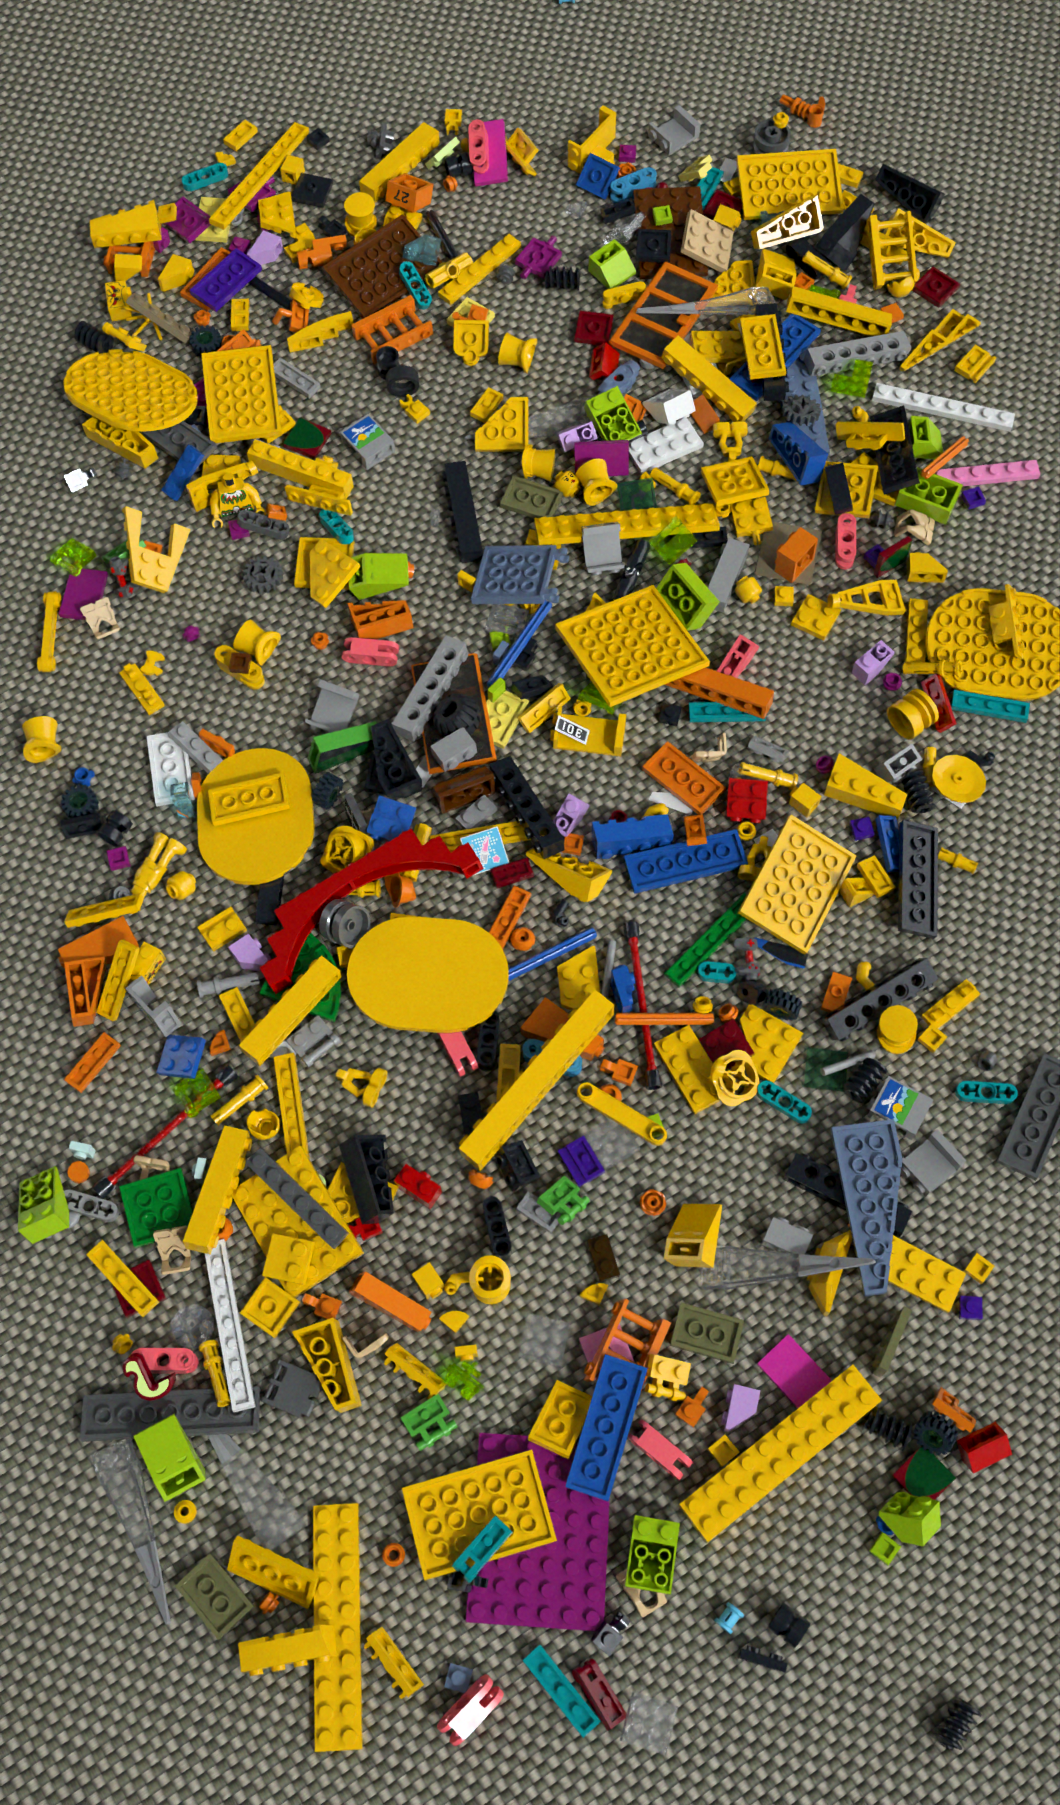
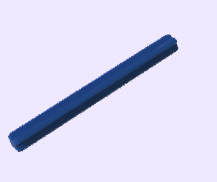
M545 600L544 604H540L487 681L488 687L498 678H504L552 608L551 602Z
M591 927L508 968L509 981L597 937L596 931Z

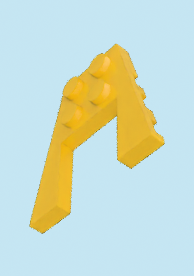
M127 506L123 507L122 513L125 515L124 530L127 531L128 538L126 546L130 554L128 561L131 583L161 593L167 592L190 529L175 523L171 525L168 556L139 546L142 512Z

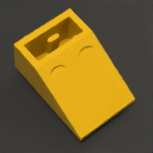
M763 248L755 289L787 300L796 280L794 259Z
M683 1203L667 1236L664 1260L679 1267L713 1268L722 1205Z

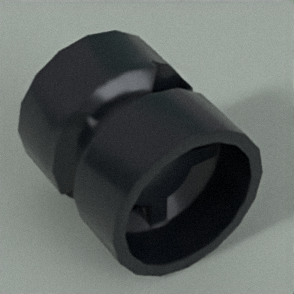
M468 152L459 153L457 157L454 155L444 157L447 176L450 175V177L457 178L459 174L462 176L472 174Z
M391 346L382 347L377 351L378 373L381 378L386 380L387 372L391 368L400 366L399 354Z
M112 810L106 818L107 823H102L96 834L106 843L117 847L124 838L122 834H127L133 823L122 813Z
M783 1602L767 1628L777 1636L782 1634L783 1640L791 1647L796 1648L811 1623L801 1615L795 1616L794 1610Z

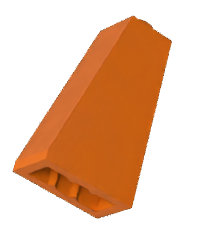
M121 916L59 948L58 951L61 956L58 957V960L63 968H65L64 962L103 956L106 958V964H111L120 940L124 939L139 948L140 946L124 916Z
M545 997L520 1027L521 1035L546 1042L548 1039L552 1040L556 1035L554 1032L562 1023L565 1025L569 1020V1013ZM597 1034L580 1056L590 1061L595 1056L599 1057L605 1049L603 1047L604 1039Z
M366 1271L357 1276L348 1292L416 1332H420L422 1329L426 1330L431 1322L429 1317L432 1313L431 1311Z

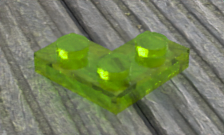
M856 359L852 377L834 373L830 392L865 398L873 362Z

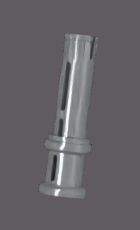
M257 971L223 979L214 977L212 980L202 982L197 980L200 998L214 993L220 995L222 991L236 987L260 984Z

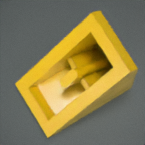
M115 254L114 269L116 281H127L142 270V256Z
M864 878L844 879L839 891L849 908L875 895Z

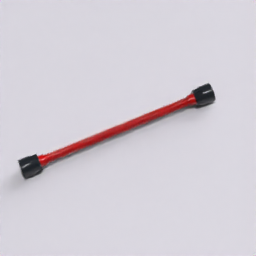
M630 921L623 924V931L626 942L630 945L639 1013H647L637 946L638 940H640L639 923ZM641 1025L647 1060V1071H645L646 1089L657 1090L662 1088V1080L654 1062L649 1025Z
M228 1064L215 1075L216 1079L213 1081V1085L211 1084L205 1092L203 1091L183 1112L181 1111L173 1121L171 1120V1123L169 1122L161 1132L159 1131V1134L157 1133L151 1141H148L138 1150L139 1152H136L114 1174H110L107 1178L105 1176L92 1186L102 1199L116 1188L114 1185L118 1179L136 1164L133 1161L136 1155L145 1156L167 1134L173 1131L179 1123L185 1120L191 1112L195 1111L201 1103L207 1100L211 1094L222 1086L227 1087L238 1077Z

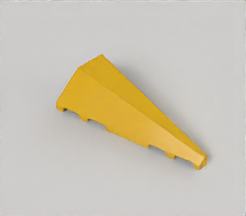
M952 309L935 330L932 329L901 364L900 371H905L981 325V322L969 314L964 316Z

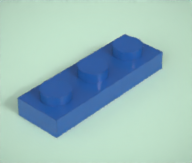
M188 444L164 484L162 491L173 500L178 501L205 455Z
M879 815L875 820L886 871L899 872V828L896 816Z

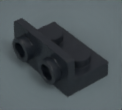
M522 1140L502 1146L494 1155L496 1164L500 1167L504 1180L512 1192L516 1191L521 1185L540 1178Z

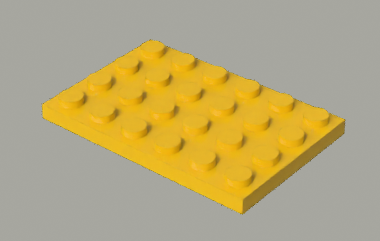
M836 149L737 155L736 161L744 220L774 218L810 196H818L821 215L844 212Z
M271 345L201 353L210 441L224 443L282 436Z
M790 815L745 897L738 914L805 955L808 953L856 855L795 816Z
M298 1146L276 1162L349 1232L336 1249H333L257 1174L240 1184L236 1190L233 1189L231 1195L266 1258L273 1233L315 1242L305 1285L279 1280L284 1290L294 1298H297L364 1254L302 1146Z
M532 1450L402 1488L424 1581L456 1572L452 1567L453 1563L494 1516L500 1519L513 1533L489 1561L557 1541ZM469 1558L466 1564L472 1567L475 1562Z

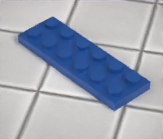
M792 313L782 323L783 334L780 335L781 339L784 338V349L782 352L786 354L785 367L787 369L821 332L820 328ZM746 361L730 380L749 397L758 401L763 395L762 381L760 378L758 383L751 382Z
M737 829L706 836L707 844L687 846V841L625 855L624 862L634 894L736 870L744 864L748 865Z
M605 1354L565 1487L609 1501L648 1368Z

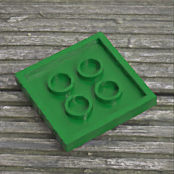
M182 1168L119 1186L134 1248L155 1243L153 1233L156 1230H171L174 1227L189 1225L193 1209Z

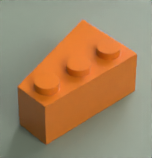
M406 600L382 601V604L365 602V605L347 603L350 618L358 638L376 640L414 628L411 612Z
M105 956L64 962L73 1027L94 1024L106 970Z

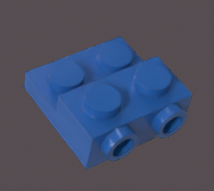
M379 795L366 832L370 834L372 839L381 841V838L391 841L402 832L410 829L417 808Z
M619 965L611 970L610 985L619 1013H630L632 1011V991L635 990V978L633 972H629L626 965Z

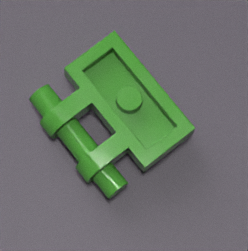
M563 1176L538 1198L537 1203L552 1216L558 1211L561 1214L558 1222L564 1225L566 1222H571L575 1218V1214L582 1212L590 1200L587 1196L580 1198L577 1195L580 1188L566 1176ZM570 1202L573 1206L569 1208L566 1204Z
M439 1394L400 1417L412 1438L419 1433L423 1437L422 1440L416 1443L420 1451L427 1446L428 1448L435 1445V1441L444 1435L445 1437L452 1434L451 1431L458 1427L454 1419L447 1424L443 1420L450 1412ZM437 1422L440 1428L428 1434L426 1429Z

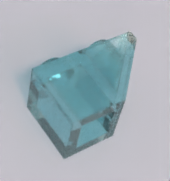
M423 235L404 246L403 258L409 261H418L426 265L436 266L441 239Z

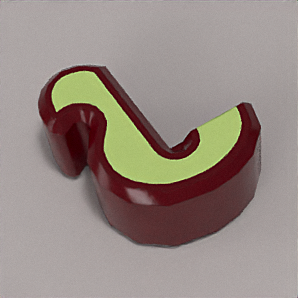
M140 1353L129 1355L122 1366L126 1377L132 1374L135 1376L133 1383L135 1393L144 1400L152 1401L164 1397L171 1391L176 1381L175 1372L155 1381L143 1354Z

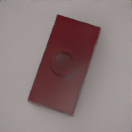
M528 857L490 869L497 889L534 877Z

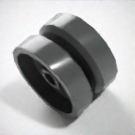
M773 119L764 120L759 123L754 133L753 154L788 152L791 135L789 127L786 125L784 128H778L774 126Z
M336 899L327 904L322 911L319 928L321 935L326 940L348 948H354L358 941L369 931L371 919L365 907L342 899Z

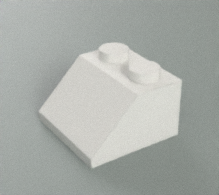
M668 389L642 402L658 423L666 424V426L676 423V420L687 418L690 416V413L696 411L691 390Z

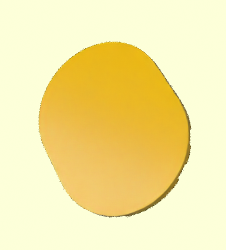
M122 349L109 350L108 353L99 354L95 352L73 363L66 371L67 374L63 380L65 394L73 405L113 427L129 431L146 432L172 427L188 418L195 410L198 402L197 388L189 376L148 354L138 351L131 353L123 352Z
M987 588L964 590L943 601L935 610L928 623L925 647L929 662L935 663L941 660L946 662L962 661V674L960 677H956V675L941 677L946 684L955 690L1016 701H1029L1044 697L1060 686V609L1054 607L1040 596L1017 592L1018 599L1015 602L1020 610L1018 622L1023 630V634L1020 636L1021 642L1023 641L1025 645L1024 659L1019 660L1014 654L1012 640L998 644L993 642L989 606L1007 602L1005 590Z
M256 748L244 750L224 759L203 781L197 798L198 846L206 864L219 877L242 885L263 884L284 876V873L291 868H295L303 860L314 837L313 792L306 770L295 758L275 749ZM284 772L290 809L218 826L213 825L208 790Z
M399 917L375 926L358 941L349 958L347 982L357 1007L364 1015H367L379 1025L397 1030L455 1033L468 1030V1028L478 1023L481 1024L492 1015L505 997L509 982V971L505 953L498 941L478 925L455 919Z

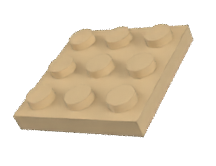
M690 209L687 213L681 253L721 273L728 270L734 231Z

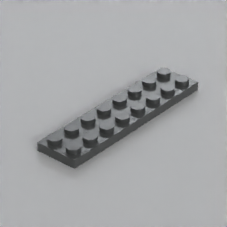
M252 1386L256 1407L238 1412L232 1411L231 1402L225 1407H218L213 1389L170 1391L160 1399L152 1401L141 1399L136 1393L83 1395L80 1440L82 1442L134 1439L133 1435L172 1414H175L186 1436L259 1432L260 1387Z

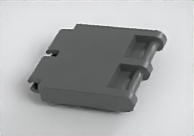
M278 1359V1367L273 1378L269 1379L270 1385L265 1396L261 1397L260 1401L298 1418H301L302 1414L309 1417L315 1405V1402L309 1398L310 1396L318 1398L322 1389L321 1382L318 1381L317 1375ZM282 1366H283V1367H284L283 1372H282V1374H281L279 1380L277 1381L278 1375H279V1373H280V1371H281V1369H282ZM275 1385L276 1387H275L274 1392H273V1394H272V1396H271V1398H270V1400H269L268 1397H269V1395H270V1393H271V1391H272V1389H273V1386Z

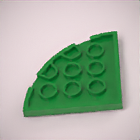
M310 933L296 960L291 978L293 984L276 994L269 986L267 980H265L260 995L279 1002L282 999L283 993L295 985L296 979L308 971L309 965L313 960H318L320 956H323L336 967L335 961L326 946ZM340 979L309 1014L335 1023L341 1002Z

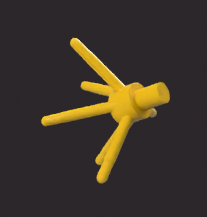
M147 293L148 303L152 304L151 295ZM124 307L125 310L140 313L132 307ZM139 315L126 318V321L145 320L133 335L137 336L148 323L152 322L159 340H162L158 325L146 316Z

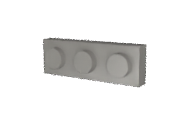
M279 358L274 363L275 377L310 399L321 388L318 381L282 358Z
M183 721L169 731L168 736L208 774L223 761Z

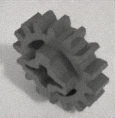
M795 394L794 398L789 396L788 400H784L782 412L783 417H787V421H793L792 424L797 422L799 426L803 423L809 426V422L815 424V420H819L821 408L820 404L816 403V399L810 400V396L806 398L802 394L798 397Z
M264 555L263 559L257 556L256 561L250 559L251 564H245L246 569L243 570V579L247 588H252L253 592L258 589L260 594H262L263 590L269 593V589L276 590L275 585H281L280 580L283 579L282 566H280L279 561L274 562L273 557L268 560L266 555Z

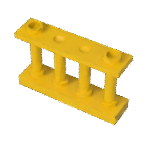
M907 211L903 215V219L882 222L877 220V215H870L866 220L873 289H881L886 281L901 280L912 276L915 284L920 277V272L916 266L912 228L914 227V217L911 216V211ZM904 226L905 237L879 238L880 229ZM906 244L907 254L885 257L881 255L882 246ZM908 261L909 271L883 273L882 266L884 264Z

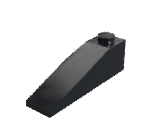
M860 194L824 233L814 248L826 259L843 271H846L857 255L859 243L863 238L866 220L871 215L875 203Z
M389 719L372 725L371 731L378 782L385 795L392 798H407L421 792L422 779Z

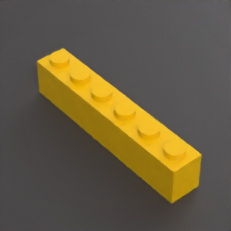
M423 122L359 181L360 192L369 194L375 203L380 198H383L387 192L389 180L411 171L433 149L438 147L440 144L439 131Z
M792 286L787 300L786 312L870 336L888 334L892 325L891 313Z
M679 335L664 348L662 355L664 362L667 365H671L680 376L685 377L694 388L699 389L705 398L713 401L719 410L728 414L732 421L744 422L754 412L757 403Z
M255 439L247 452L248 460H252L258 469L310 487L313 484L344 492V499L348 498L353 489L352 474Z
M320 956L318 960H313L309 965L308 971L305 974H301L296 979L295 985L283 993L282 999L269 1008L268 1014L256 1022L250 1034L242 1037L239 1044L241 1051L257 1065L261 1066L342 977L340 970L323 956Z
M224 1125L183 1239L186 1249L211 1255L212 1249L217 1247L219 1229L224 1227L226 1209L231 1207L233 1189L236 1190L238 1187L239 1172L244 1169L246 1152L250 1151L253 1141L247 1130Z

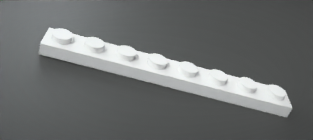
M876 383L872 398L874 402L897 407L904 405L906 409L1009 432L1012 430L1015 413Z
M222 1239L218 1240L217 1247L212 1249L211 1255L205 1253L232 1411L238 1412L256 1406L226 1242Z

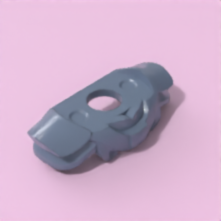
M629 360L621 364L602 382L598 388L599 394L618 386L622 394L627 393L639 375L640 367L637 362ZM622 375L624 379L618 382L614 380V377Z

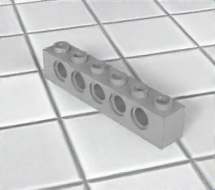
M900 331L808 348L804 362L811 377L821 376L833 372L837 373L844 370H853L860 367H869L907 359L911 345L905 332Z
M447 635L444 637L392 722L397 735L414 742L417 736L422 734L426 721L431 719L435 706L440 704L443 693L449 689L452 678L457 676L461 663L465 662L468 657L465 642Z

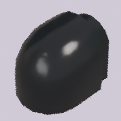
M745 981L737 986V995L742 1001L750 1005H757L765 1000L767 989L763 984L756 981Z

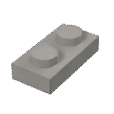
M754 736L748 745L754 753L765 754L775 762H783L789 753V750L757 736Z
M483 795L458 815L455 820L464 830L477 828L497 811V807Z
M528 1191L516 1210L551 1234L558 1225V1218L561 1214L557 1211L552 1216L537 1203L538 1197Z

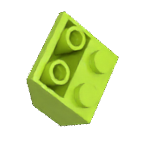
M615 239L589 256L588 271L608 289L619 286L636 274V269L626 249Z
M911 416L908 424L915 458L935 459L943 452L940 430L929 417Z
M897 1492L879 1511L880 1518L900 1541L904 1543L924 1546L941 1527L940 1501L932 1500L927 1496L917 1497L907 1492Z

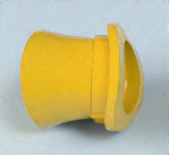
M354 193L344 202V208L347 213L345 227L352 237L360 229L376 228L377 218L373 214L375 202L367 193Z
M507 332L500 347L498 364L520 366L528 374L536 349L537 339L530 338L527 341H523Z
M528 444L522 454L524 478L528 479V477L536 476L551 482L555 466V448L536 450L532 448V444Z
M603 459L590 460L584 463L576 472V477L584 487V500L590 506L603 502L618 487L616 482L609 479L607 464Z
M250 619L239 629L234 639L233 647L236 651L253 655L257 663L263 666L280 642L281 635L276 631L265 632Z
M38 716L22 724V730L27 741L23 747V755L27 761L40 763L61 752V746L55 741L58 726L55 719L48 716Z
M901 1005L891 1006L882 1013L877 1027V1038L880 1045L886 1051L892 1054H902L913 1046L918 1027L915 1014L909 1008Z
M487 1255L479 1258L473 1264L469 1274V1283L478 1300L485 1304H497L504 1300L510 1291L511 1275L508 1266L502 1259L493 1255Z

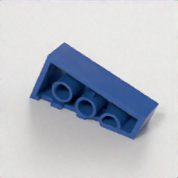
M792 422L772 425L769 440L798 483L806 485L819 482L828 453L795 424H792Z
M668 814L644 816L640 821L635 818H627L624 822L616 823V819L608 820V824H600L599 821L592 822L591 839L597 859H609L614 855H628L633 851H646L652 847H663L673 843L674 834Z

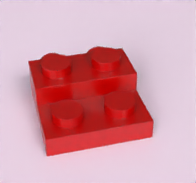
M729 778L726 817H730V821L741 822L742 818H747L750 823H761V820H766L768 781Z

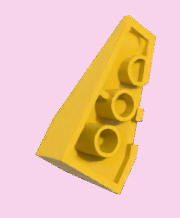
M898 208L889 221L903 219V215L906 212ZM914 218V227L912 228L915 251L948 258L956 242ZM904 226L885 228L883 234L890 238L905 237ZM906 244L895 245L906 249Z
M534 848L526 852L528 858L570 895L577 897L582 902H588L598 897L612 874L611 869L589 861V864L578 862V858L573 856L571 858H563L560 853L543 859L540 853L537 854Z

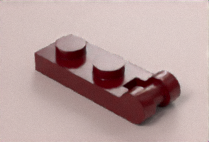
M589 1658L584 1662V1666H578L572 1671L573 1678L581 1685L607 1731L628 1717L593 1658ZM591 1674L594 1680L590 1681L587 1675Z

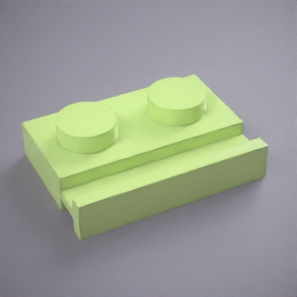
M457 137L447 143L425 163L428 169L433 166L437 168L443 162L442 158L444 156H450L454 152L453 148L460 143Z

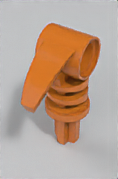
M784 94L781 96L779 102L791 108V114L797 113V116H802L803 119L808 117L807 124L810 127L817 128L822 124L825 109V99L823 96L819 97L818 104L813 105L806 104L799 97L794 100Z

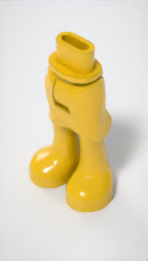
M155 832L153 846L148 857L145 858L142 865L136 870L134 881L132 882L134 886L130 893L132 895L141 893L143 898L147 893L150 894L151 890L158 885L167 871L166 867L173 856L184 855L187 848L177 840L169 839L165 834ZM166 847L159 862L156 864L155 861L157 857L159 856L162 849Z

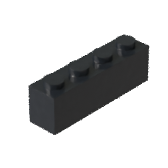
M882 164L875 179L924 224L930 221L945 196V193L886 164Z
M386 1134L354 1135L339 1145L362 1224H377L394 1214L392 1191L388 1186L390 1172L386 1169L385 1161L388 1159L387 1150H384Z

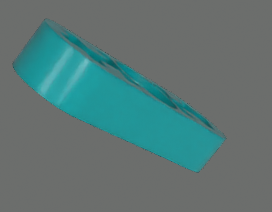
M217 163L186 174L182 177L183 188L186 191H194L222 181L228 177L227 166L224 163ZM204 175H208V176H209L207 179H202V178H201V177L204 176Z
M403 262L399 268V275L410 295L414 298L416 306L422 310L428 309L432 301L429 291L415 266L411 262ZM404 268H406L407 270L410 269V273L408 274L407 271L404 272ZM417 282L420 288L413 289L411 283ZM421 296L424 300L427 299L426 303L424 301H420Z
M324 509L320 511L321 524L339 543L350 544L354 541L353 529L336 512Z
M762 1081L758 1085L757 1096L759 1099L797 1123L803 1124L809 1121L812 1110L808 1104L771 1081ZM767 1087H769V1088H770V1091H769L770 1093H767L766 1095H764V1094H763V1089H766ZM778 1092L779 1094H777L775 1101H773V1095L775 1096V1093ZM786 1097L789 1099L790 1105L782 1107L778 1103V1099ZM793 1104H797L793 1112H790ZM804 1109L806 1111L805 1115L799 1117L798 1111Z
M962 1081L957 1086L955 1094L959 1100L964 1102L1011 1104L1017 1098L1018 1091L1014 1085L1009 1083ZM964 1087H967V1091H974L975 1087H977L976 1092H969L967 1096L961 1091ZM989 1088L992 1096L989 1098L984 1097L981 1094V1089ZM1005 1090L1012 1094L1009 1098H1006L1005 1094H999L996 1098L997 1093H1004Z

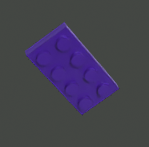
M236 248L192 287L190 294L217 312L262 271V266Z

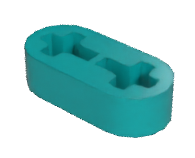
M705 961L699 965L698 976L705 982L729 984L735 980L736 971L735 967L729 963ZM705 968H709V975H705ZM725 970H729V977H725Z

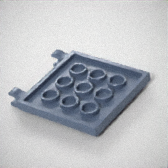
M556 545L485 546L471 596L472 604H544L545 600L551 603H558L560 598L557 595L558 589H548L554 561L558 560L561 563H568L569 555H567V548L557 549Z

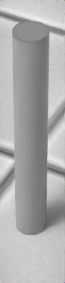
M609 940L601 988V994L607 999L617 943L614 940Z
M871 1050L821 1068L820 1072L822 1076H826L862 1063L865 1058H875V1052Z

